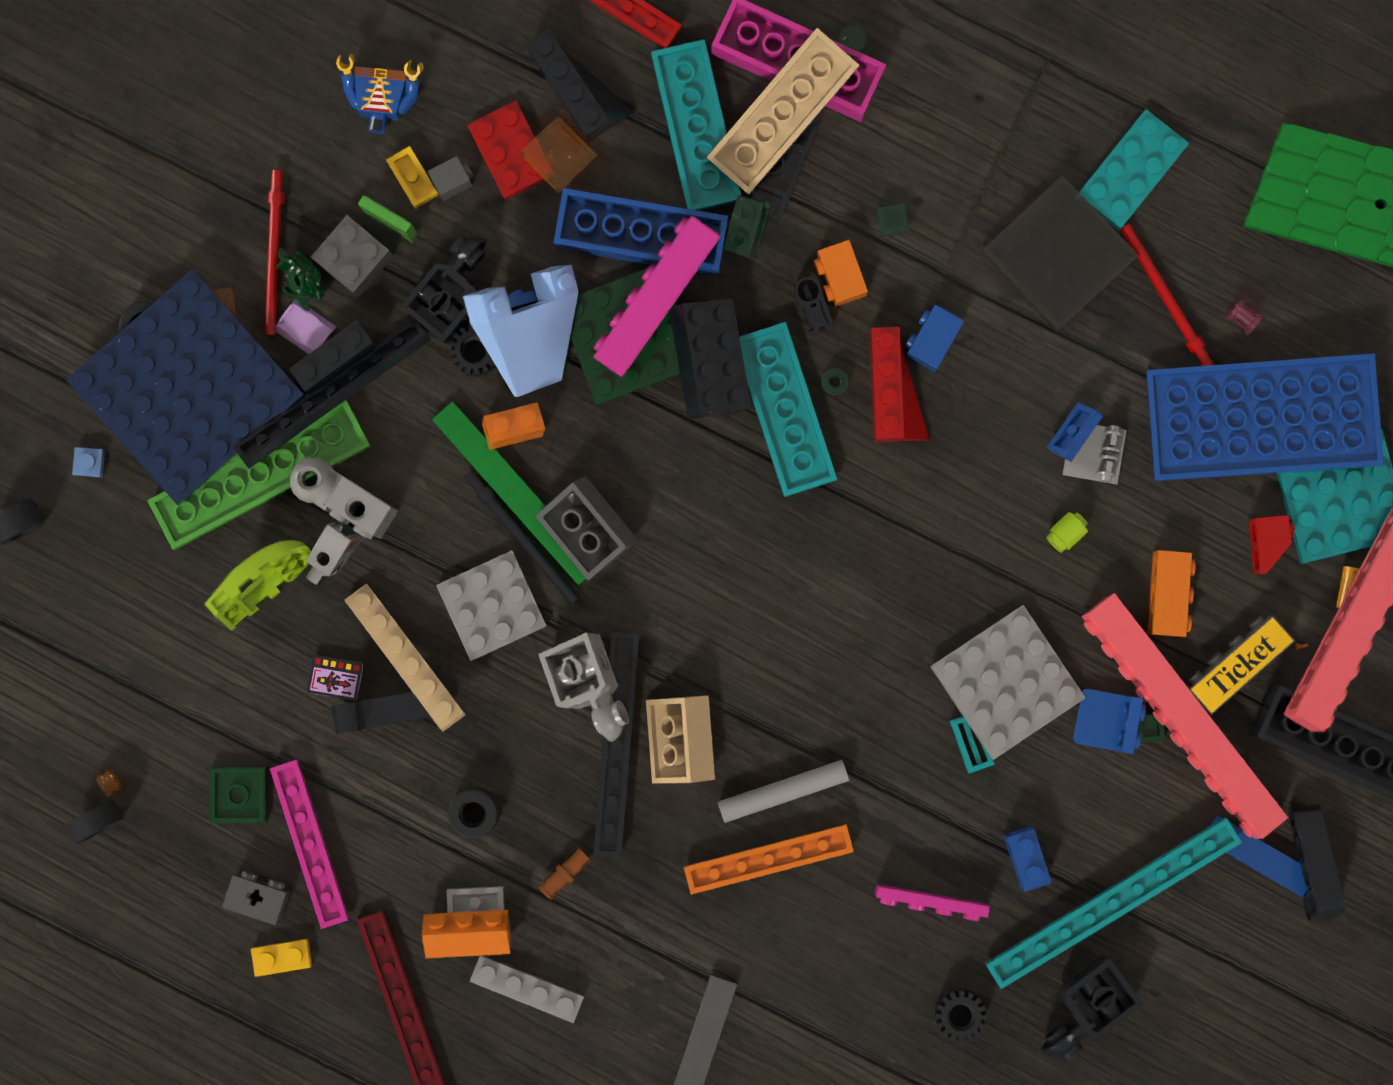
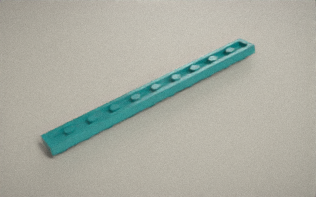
M1224 817L985 964L1000 989L1242 842L1228 819Z

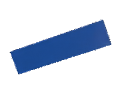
M1217 815L1211 825L1223 818ZM1230 823L1242 843L1226 853L1303 897L1307 890L1300 863L1263 841L1248 837L1239 827Z

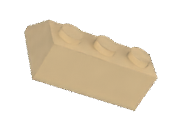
M709 695L646 700L652 784L692 783L715 780Z

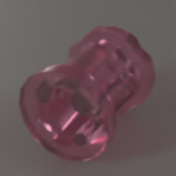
M1240 299L1227 314L1226 319L1236 322L1245 329L1244 333L1249 335L1261 321L1263 315L1261 313L1256 314L1244 304L1245 301Z

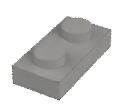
M504 886L447 889L448 913L505 910Z

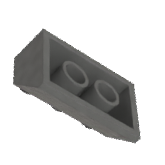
M586 476L571 483L535 516L588 581L638 541Z

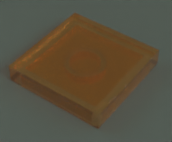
M559 116L520 152V155L558 193L597 157V154Z

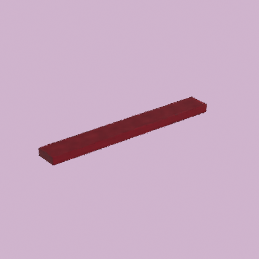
M383 909L358 918L357 923L414 1084L446 1085L385 910Z

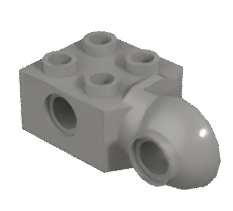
M317 457L303 459L293 467L290 474V487L300 500L314 503L327 512L331 510L329 515L347 525L349 522L355 524L353 530L370 540L373 536L381 539L398 513V510L334 471L323 459ZM315 472L318 476V481L314 486L308 487L305 483V478L309 473ZM364 504L365 512L362 516L358 517L356 514L357 508Z
M585 633L538 654L556 706L581 709L592 705L593 711L591 715L595 728L607 740L615 741L622 733L623 726L628 724L629 717L623 703L619 700L614 702L612 694L617 689L618 684L600 634Z

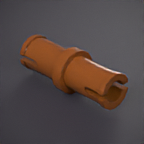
M578 848L562 866L559 864L555 867L556 871L539 886V889L551 900L568 882L571 884L574 881L573 877L591 860Z

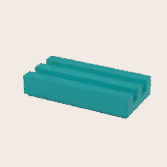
M964 716L950 720L968 774L995 765L994 760H992L983 745L982 748L987 761L982 763L970 726ZM960 723L963 725L976 762L974 766L971 764L958 727Z

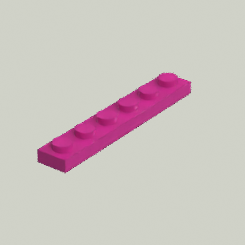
M299 760L270 768L321 929L349 920Z

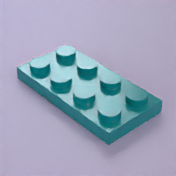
M1146 109L1076 197L1120 230L1188 146L1189 142Z

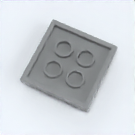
M513 551L507 552L436 585L470 661L547 627Z

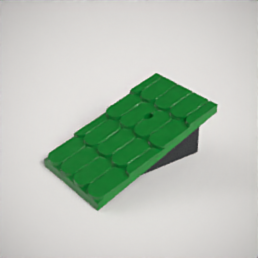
M1282 123L1242 227L1393 267V150L1330 133L1326 134L1301 126Z

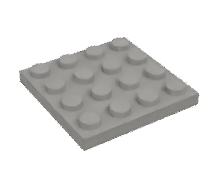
M1021 605L930 666L992 760L1085 699V696L1024 605Z

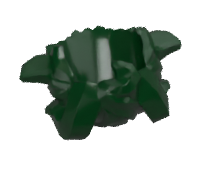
M280 247L278 251L280 262L276 265V269L286 270L289 285L288 287L284 286L283 290L288 295L297 296L290 298V300L299 302L306 311H309L310 299L320 300L324 296V289L320 288V268L310 260V257L305 252L296 251L295 255H288Z

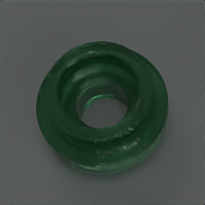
M831 368L823 374L821 385L827 394L837 396L846 391L849 385V378L842 369ZM833 377L838 378L840 385L837 387L831 386L830 379Z

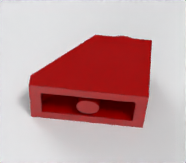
M1289 515L1249 520L1254 575L1267 574L1291 545V538L1294 537V525L1292 521H1289Z

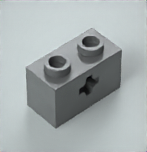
M243 870L242 874H234L222 908L273 925L280 923L291 892L290 889L284 888L285 883L274 879H269L266 882L258 879V874ZM259 890V895L264 898L256 902V896L252 895V893Z

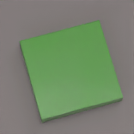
M362 196L358 205L367 216L409 241H415L418 234L411 222L367 196Z

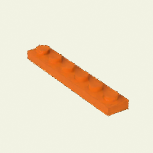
M844 824L684 866L690 894H695L845 855L854 851L847 825Z

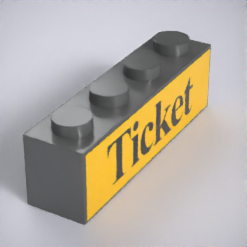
M1260 615L1249 624L1251 630L1244 636L1238 634L1228 643L1230 648L1226 652L1215 654L1207 662L1209 667L1202 673L1199 670L1186 680L1188 689L1209 715L1217 711L1295 642L1273 615L1265 617Z

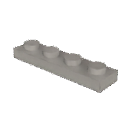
M485 955L479 956L470 982L572 1023L576 1019L585 996Z

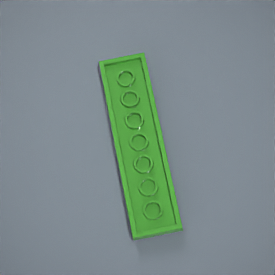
M345 400L250 469H248L239 455H236L181 505H177L165 491L147 501L173 550H176L290 490V474L293 467L299 461L308 457H317L325 460L333 467L370 448L371 445L351 406ZM315 472L309 473L305 481L315 477L317 474Z

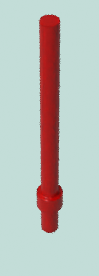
M272 170L271 191L268 192L270 221L264 335L276 336L279 270L276 269V265L279 263L281 205H284L285 193L282 192L283 171Z
M1131 224L1121 228L1120 230L1188 342L1186 345L1191 354L1195 353L1202 366L1215 365L1204 348L1206 346L1201 336L1198 337Z

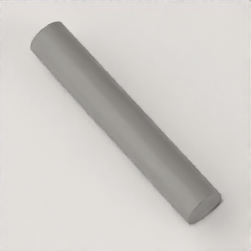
M839 760L718 801L724 823L845 783L849 781L843 761Z

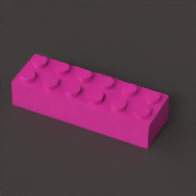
M732 0L711 45V54L772 81L814 31L746 0ZM832 40L860 66L827 103L826 107L861 122L884 74L886 64Z
M691 216L689 220L683 218L674 231L679 234L673 243L667 241L658 254L662 258L657 266L653 264L648 268L642 277L646 282L641 290L638 287L633 290L626 300L629 307L625 313L623 311L617 313L610 323L613 330L609 336L606 333L602 335L593 348L598 351L594 358L621 377L630 368L721 237L720 234L694 216Z

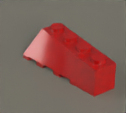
M900 327L871 328L869 339L874 442L929 440L900 342Z

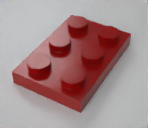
M517 101L467 125L504 200L554 176Z

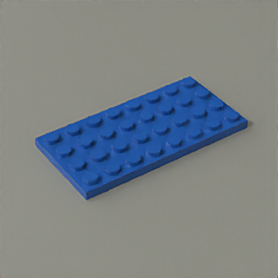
M1375 354L1146 371L1154 482L1384 465Z

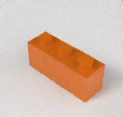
M1161 550L1153 552L1147 635L1186 637L1187 632H1190L1192 617L1188 615V605L1192 604L1194 597L1193 587H1190V576H1194L1196 568L1195 560L1192 559V553Z
M508 910L424 914L422 939L425 957L443 958L510 954L511 928Z

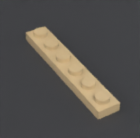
M367 583L344 600L442 732L465 716L464 712Z

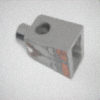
M340 521L328 524L306 560L307 563L313 566L306 578L320 586L326 576L330 577L339 573L363 536L355 532L349 525Z

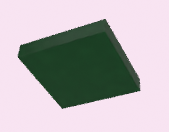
M267 766L210 767V823L267 822Z

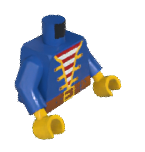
M349 54L350 64L346 65L341 62V55H339L336 64L342 71L343 89L351 107L357 110L361 117L370 118L369 132L384 134L386 120H399L401 114L407 113L417 100L420 82L417 76L423 71L424 65L420 62L417 71H413L410 65L411 60H409L404 66V71L355 66V70H351L355 60L354 56Z

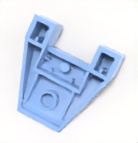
M572 265L552 266L531 273L538 302L511 311L505 287L483 289L463 296L473 329L515 397L562 381L579 292Z

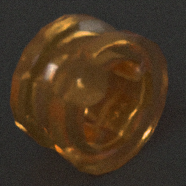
M110 768L105 770L104 775H96V781L106 796L110 797L113 795L114 790L120 791L122 789L118 777Z

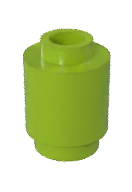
M1068 512L1049 530L1050 534L1046 538L1057 551L1062 553L1065 549L1070 550L1088 533L1086 529L1088 523L1079 513L1076 512L1073 515Z

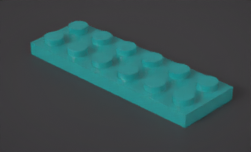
M705 39L652 51L651 56L687 209L700 211L742 201L739 186L707 158L727 133Z
M786 322L740 336L749 392L783 496L787 497L837 481Z

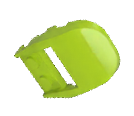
M292 540L278 542L261 549L232 570L205 605L216 618L232 631L236 628L235 625L247 615L250 617L259 610L256 606L267 596L271 599L276 597L280 593L277 588L284 581H293L308 566L309 563L306 560L311 550L305 543ZM251 578L254 582L242 593L239 588Z

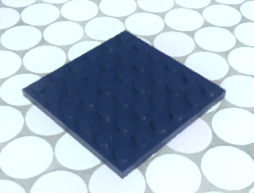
M193 269L66 379L177 505H181L238 455L233 448L235 444L305 396Z

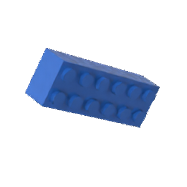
M563 188L554 245L556 249L658 265L662 259L658 254L667 241L673 243L679 235L674 231L683 218L689 220L691 216H694L721 235L696 273L719 276L728 216Z

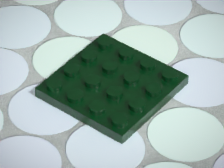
M648 268L578 294L570 337L596 406L680 375L670 312L666 314L622 377L594 358L598 352L593 349L602 335L606 333L609 336L613 330L610 323L618 312L623 311L625 313L629 307L626 300L633 290L637 287L641 290L646 282L642 277ZM676 302L673 304L671 309L677 307Z

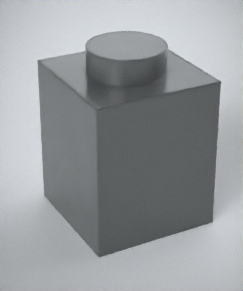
M457 156L428 171L443 201L472 187L469 178L473 177V174L467 162L460 163Z

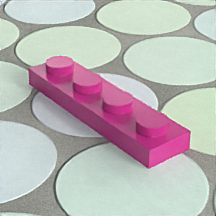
M876 884L874 894L876 898H881L880 903L897 906V901L908 903V908L924 911L926 906L936 908L935 913L952 916V912L964 913L963 918L980 921V916L988 918L990 908L986 903Z

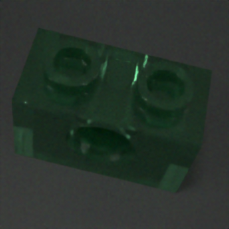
M738 195L723 250L746 257L757 256L771 202L747 195Z

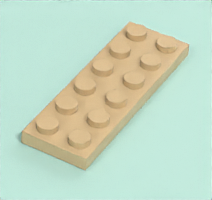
M817 28L707 158L746 193L750 194L860 65Z

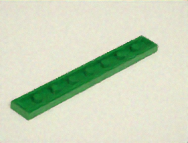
M452 401L432 419L433 422L572 579L580 585L586 580L585 576L535 517L546 506L495 449L489 450L486 438Z

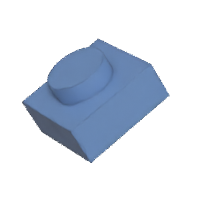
M75 447L72 475L103 478L105 450Z

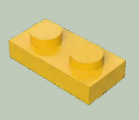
M410 146L386 159L415 209L439 195Z
M308 938L251 948L255 977L312 967Z

